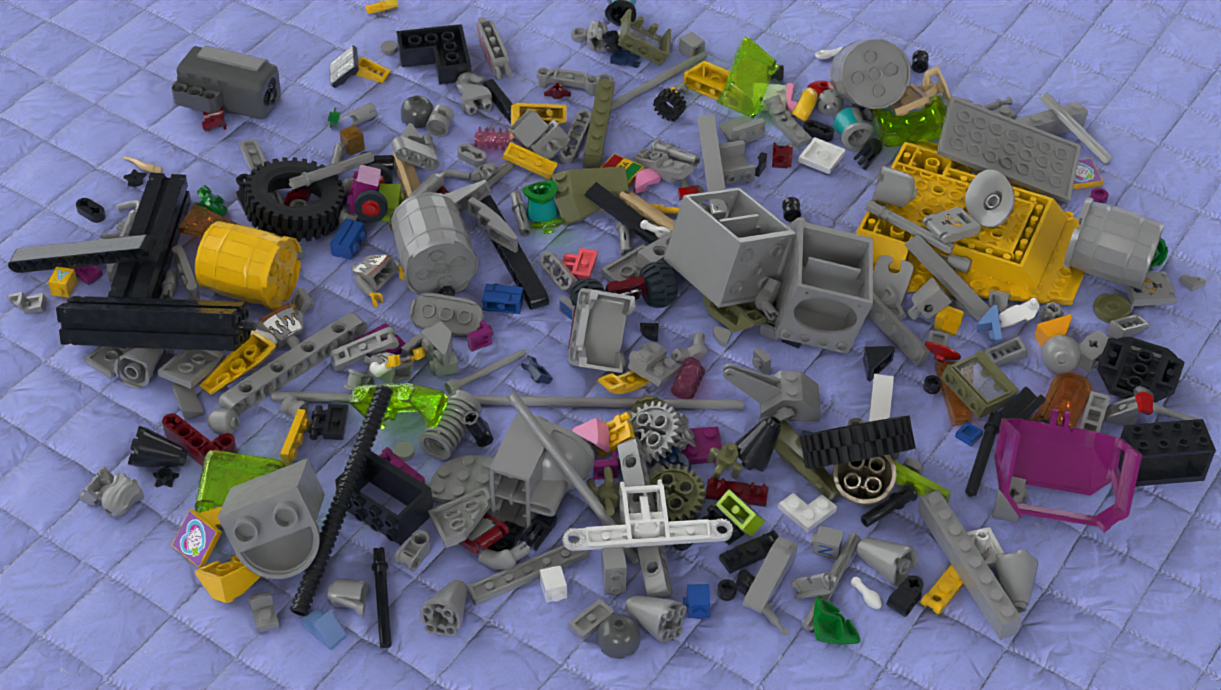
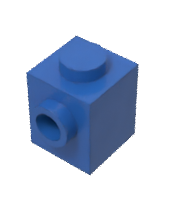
M687 584V597H683V605L687 607L688 618L702 619L710 617L709 584Z

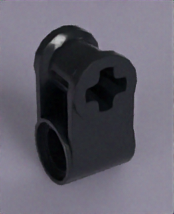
M908 576L891 593L886 605L904 617L909 615L913 607L922 598L923 580L918 576Z

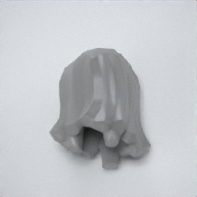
M599 20L591 21L587 29V46L590 47L591 51L607 52L605 48L606 43L603 42L602 35L608 32L606 24Z
M124 473L115 474L113 483L101 497L102 509L108 515L116 518L127 514L136 501L144 498L137 480H130Z

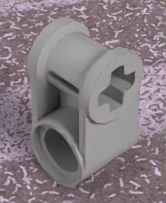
M348 369L349 376L343 388L358 393H369L374 384V377Z
M417 530L412 533L410 538L397 550L394 561L408 566L410 571H415L431 552L429 534L424 530Z

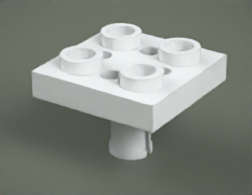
M987 527L966 532L983 559H985L988 567H995L996 555L1004 552L991 528Z

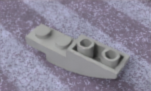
M643 149L639 151L638 155L633 157L636 163L644 166V169H652L661 176L662 180L674 183L678 179L682 180L694 171L692 164L670 160L667 153Z

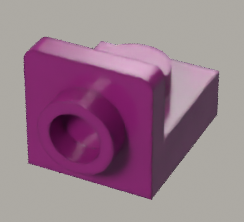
M484 320L480 321L479 330L467 334L468 348L471 352L492 344L493 330Z
M612 451V459L595 460L593 467L594 480L605 479V467L612 469L613 479L618 478V470H621L620 458H617L616 451Z

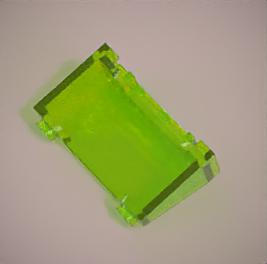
M744 36L736 50L731 70L716 103L754 119L756 114H760L764 105L761 103L771 76L777 71V61L751 38Z
M941 95L933 96L932 102L928 106L925 104L922 111L910 112L904 116H891L890 110L884 112L882 108L873 109L872 127L875 134L886 147L903 145L904 142L917 143L940 139L946 108Z
M411 383L382 384L392 389L394 393L391 396V401H389V406L386 407L387 411L384 413L385 416L382 419V424H380V429H384L385 425L383 423L388 419L395 420L398 412H419L425 419L424 423L429 428L437 427L448 401V396L442 390ZM378 385L359 386L352 393L349 403L363 417H365V414H368L367 409L370 408L369 404L372 402L371 399L374 397L373 394Z
M222 451L207 452L198 486L195 511L201 513L215 509L216 506L222 507L231 487L284 468L286 465L281 460Z

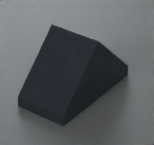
M865 347L863 362L866 378L869 382L873 380L874 374H879L893 361L895 347Z

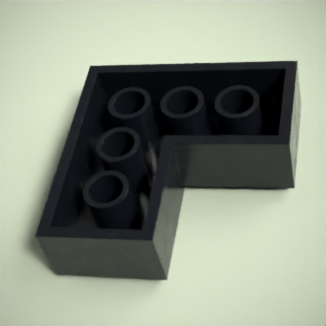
M462 24L396 31L401 67L435 64L439 85L456 83L461 74L465 72L472 73Z

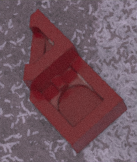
M292 189L291 193L288 192L284 205L290 206V203L297 199L308 202L311 193L309 190Z

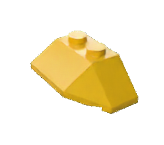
M703 61L684 73L683 83H686L685 85L689 89L739 110L743 109L744 95L733 72Z

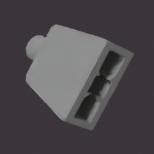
M932 277L911 297L914 306L907 313L913 320L921 314L926 319H929L952 301L945 290Z

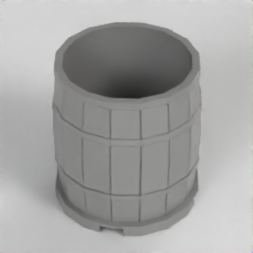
M884 39L857 40L843 47L835 55L830 67V81L834 90L838 92L843 100L869 109L885 108L896 103L902 97L911 79L910 64L905 53L894 43Z
M427 192L416 194L404 200L395 209L391 219L392 231L394 233L397 254L401 267L404 270V279L410 290L417 295L426 292L439 294V290L444 286L454 287L455 294L464 290L469 285V280L478 271V259L472 250L467 228L454 201L443 194Z
M1087 197L1078 217L1080 225H1078L1077 229L1074 228L1063 267L1068 269L1073 267L1088 275L1141 290L1165 224L1123 208L1094 202L1093 198Z

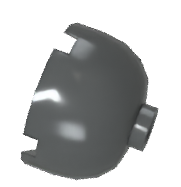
M416 95L407 98L401 106V121H404L406 125L412 123L415 128L426 127L434 109L433 104L424 96Z
M614 614L602 621L598 628L597 644H599L603 654L611 658L622 659L625 658V655L630 653L632 655L636 652L640 644V631L637 623L631 617L625 614Z

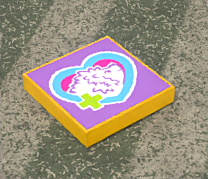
M1092 159L1078 160L1073 189L1102 186L1103 179Z
M189 510L171 546L198 568H202L211 555L222 531L197 511Z

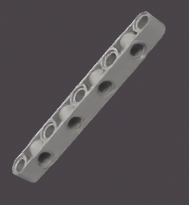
M353 312L346 314L224 392L219 398V405L222 408L234 410L238 416L270 396L272 391L279 390L330 357L332 350L349 344L361 336L367 329V323Z
M636 437L618 444L625 487L651 485L643 448L639 439ZM652 492L627 494L630 513H641L639 496H647L649 512H656ZM664 546L637 547L648 597L664 598L672 595L673 591Z

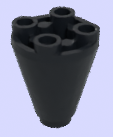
M769 415L734 443L738 446V458L743 461L741 464L744 468L750 471L754 468L761 472L767 468L781 431L782 422L778 418Z
M138 427L136 434L138 439L134 438L130 450H133L134 453L130 454L128 465L135 467L184 466L188 451L183 450V447L147 427Z

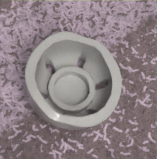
M829 89L819 95L816 106L824 115H837L844 108V100L836 90Z

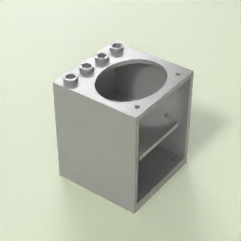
M740 188L684 195L664 260L719 308L755 301L769 278L780 282L796 233ZM710 199H721L727 205L726 216L724 219L717 221L698 204Z
M800 221L780 279L782 285L776 298V310L779 315L775 319L774 337L848 354L873 305V238Z

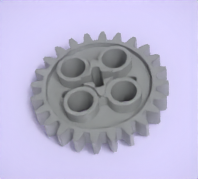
M652 401L650 407L646 403H644V409L637 407L638 412H631L633 417L628 420L632 423L634 436L639 439L645 461L651 464L653 458L657 462H659V456L666 458L665 452L667 451L672 453L671 447L678 446L675 440L681 439L678 433L683 432L679 427L683 423L679 420L681 417L677 411L667 403L663 404L659 401L656 404Z

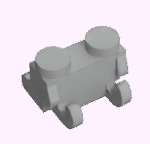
M102 466L97 471V475L92 478L91 483L87 484L80 493L82 502L88 505H96L98 500L101 501L104 492L114 481V476L106 467Z

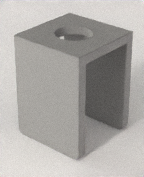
M528 109L508 131L522 146L528 148L549 126L535 111L532 112Z

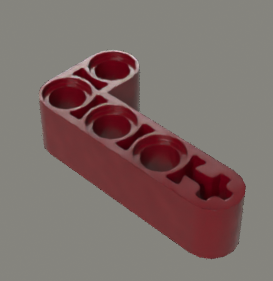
M167 414L162 419L166 438L183 447V450L188 451V456L208 471L220 469L237 455L235 437L230 433L221 434L213 441H210L177 414Z

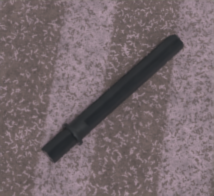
M995 411V413L991 412L988 422L984 425L985 431L965 489V493L969 497L976 496L996 434L999 433L1002 415H999L998 411Z
M375 547L373 549L374 563L371 565L375 576L379 644L384 649L390 648L392 645L386 577L388 563L385 562L384 548L380 547L378 549Z

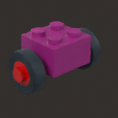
M360 164L359 171L355 170L347 205H350L349 212L357 214L359 218L366 222L380 221L387 213V200L379 192L380 184L393 183L392 173L386 166L381 164H371L369 166Z

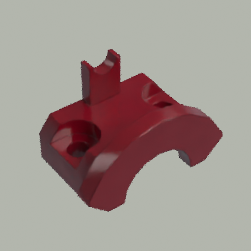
M222 107L215 113L203 112L205 121L202 122V126L205 132L211 131L216 126L223 127L224 130L227 129Z
M773 144V168L788 169V167H791L793 144L786 146Z

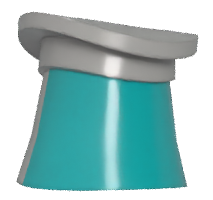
M855 107L843 109L833 122V128L841 135L844 147L851 152L860 151L870 140L873 133L871 124L864 123L860 110Z

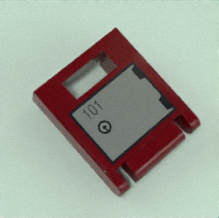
M486 512L467 539L460 542L459 545L477 555L480 553L479 548L485 550L503 537L502 533L504 535L508 534L509 529L504 523Z

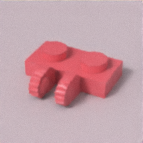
M580 248L578 255L566 253L563 256V263L576 279H590L598 257V251Z

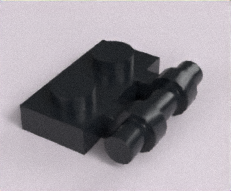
M328 404L327 410H323L321 405H316L315 410L312 411L311 418L313 421L309 426V438L316 440L318 435L323 433V439L343 440L349 412L348 405Z

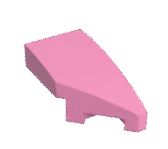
M787 83V107L792 115L798 101H792L795 85Z
M650 168L637 172L634 181V193L645 192L648 185L660 183L661 176Z

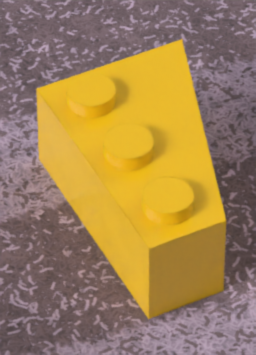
M515 103L511 105V126L528 109L532 112L535 111L547 125L552 120H555L558 125L566 122V105Z

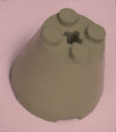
M889 455L837 464L833 468L834 484L838 492L846 500L854 504H876L885 499L892 491L896 481V466ZM862 479H866L865 486H861Z

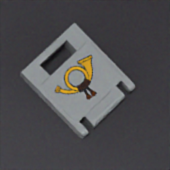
M961 207L926 216L922 221L944 244L980 234L981 226Z
M1165 271L1148 272L1143 287L1140 290L1141 293H1135L1134 287L1124 285L1132 306L1165 305L1177 302V297Z

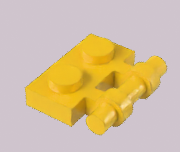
M628 411L623 414L619 413L608 423L604 422L609 428L610 451L607 453L597 447L598 455L602 458L612 453V451H616L618 444L635 438L632 423L628 421L631 419Z

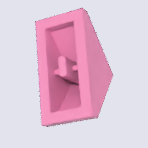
M598 418L573 428L572 431L583 440L591 442L607 453L610 451L608 425Z

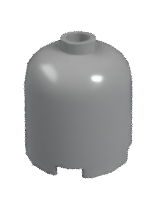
M883 165L876 182L877 188L873 193L872 200L904 207L910 202L911 198L915 199L918 189L915 188V180L908 173Z

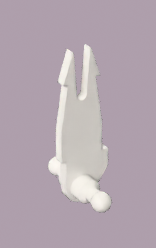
M1031 298L1030 301L1019 306L1017 304L1000 313L1001 329L1024 320L1028 322L1034 319L1039 310L1037 299Z

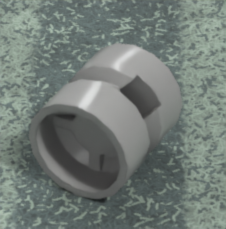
M436 105L426 124L428 132L437 137L446 135L454 118L453 110L446 105Z

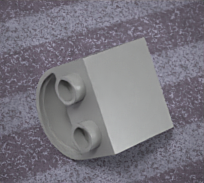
M516 414L489 468L492 516L502 523L507 520L525 527L524 530H527L538 514L554 516L564 494L574 490L575 486L521 415ZM535 416L583 481L587 479L595 463L594 454L589 445L573 431L550 423L544 417Z
M307 458L231 487L218 515V519L237 557L246 568L266 578H289L304 571L317 554L320 532L316 520L325 494Z

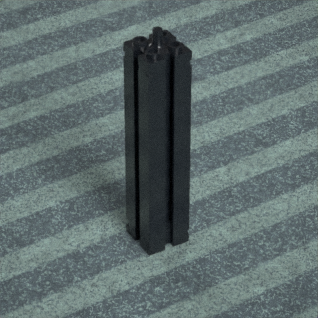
M150 173L128 237L149 235L156 240V246L148 260L118 264L108 297L160 299L162 282L165 280L166 272L170 269L174 256L172 248L178 244L189 210L188 206L191 203L190 193L187 191L186 175L171 174V177L167 178L165 173Z
M73 296L67 300V303H62L56 307L58 323H61V329H59L61 345L236 351L250 339L251 331H256L257 328L256 323H246L245 320L249 318V310L246 307V302L240 301L235 303L234 301Z

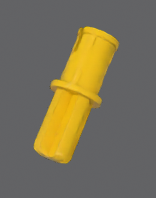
M379 0V3L367 5L365 9L367 14L380 11L384 13L386 10L398 8L397 0Z

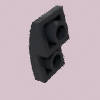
M506 520L504 524L508 527L509 533L506 535L502 533L503 537L490 545L488 549L496 552L504 549L510 551L517 545L525 527Z

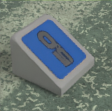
M559 296V311L570 320H573L575 305H572L570 298Z

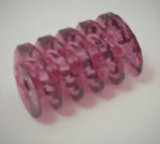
M479 127L475 133L474 146L477 148L479 144L480 148L483 149L486 144L487 149H491L493 145L494 149L497 150L500 145L501 150H504L511 142V134L507 128L505 133L502 132L501 128L496 133L495 128H492L491 132H489L488 127H486L484 132H482L481 127Z
M688 357L683 361L671 387V393L674 396L683 399L694 398L705 374L704 367L701 366L697 359Z

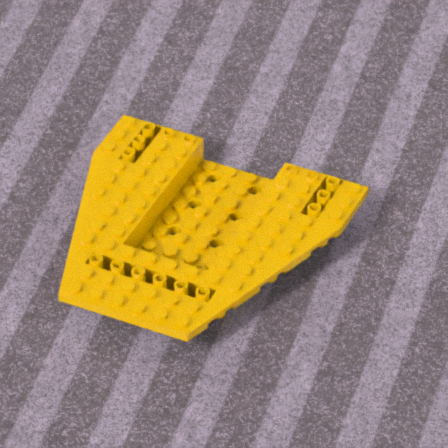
M913 137L910 143L904 142L891 168L912 175L915 180V188L918 189L915 199L911 198L910 202L904 207L880 202L876 203L881 206H887V209L928 231L930 230L922 223L924 217L929 216L924 215L925 213L933 215L961 207L970 215L965 204V196L969 185L977 176L970 173L972 170L978 173L982 171L937 155L938 144ZM1010 183L1015 197L1010 216L998 227L987 228L981 226L980 234L951 242L954 244L952 254L972 260L968 273L956 269L953 270L980 298L989 299L990 290H998L1011 294V297H1008L1010 301L1027 302L1031 298H1036L1038 303L1047 304L1054 302L1059 305L1072 306L1085 272L1070 267V269L1065 268L1063 263L1074 228L1077 229L1078 225H1080L1079 220L1073 217V213L1069 211L1064 212L1053 198L1027 191L1024 187ZM869 211L866 212L856 234L873 238V271L878 258L883 255L893 257L892 264L888 267L891 273H898L901 270L902 260L912 263L914 267L906 292L916 293L933 277L947 295L953 296L905 246L907 241L915 237L914 235L882 218L878 219L877 215ZM929 244L936 253H941L946 256L950 255Z

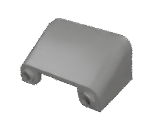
M586 288L580 289L568 353L569 364L617 373L623 372L626 366V358L620 352L626 316L634 312L636 307L634 296Z

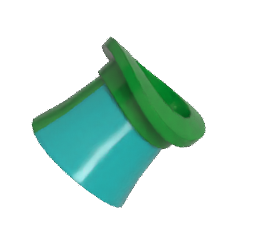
M544 180L522 188L523 194L528 198L526 215L529 220L543 222L551 220L559 214L554 200L558 191V185L554 180Z

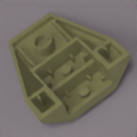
M625 167L572 169L552 175V180L558 185L555 199L564 226L581 221L602 209L585 196L586 191L596 182L618 198L622 191L626 194L630 193Z
M702 293L707 312L733 332L768 321L765 313L756 308L755 301L719 308ZM775 300L774 303L772 304L775 309H776V300Z

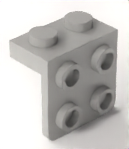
M745 115L720 123L719 129L729 142L744 140L746 144L764 138L765 121L763 118L752 121L749 116Z

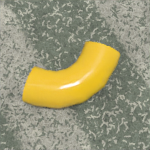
M806 88L801 92L800 99L792 112V115L804 122L808 120L818 100V94L813 88Z

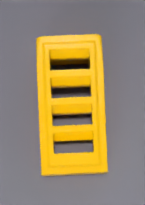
M361 56L358 60L359 70L355 75L384 83L391 70Z

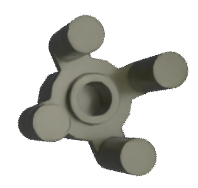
M731 442L728 445L722 446L721 450L715 447L710 449L707 461L713 463L716 459L717 466L711 476L715 480H719L724 470L732 469V478L736 479L739 477L742 465L737 462L738 446Z
M605 467L604 484L596 487L595 480L589 478L587 479V486L605 508L606 514L612 516L615 512L614 508L617 506V500H619L620 482H617L614 486L612 469Z

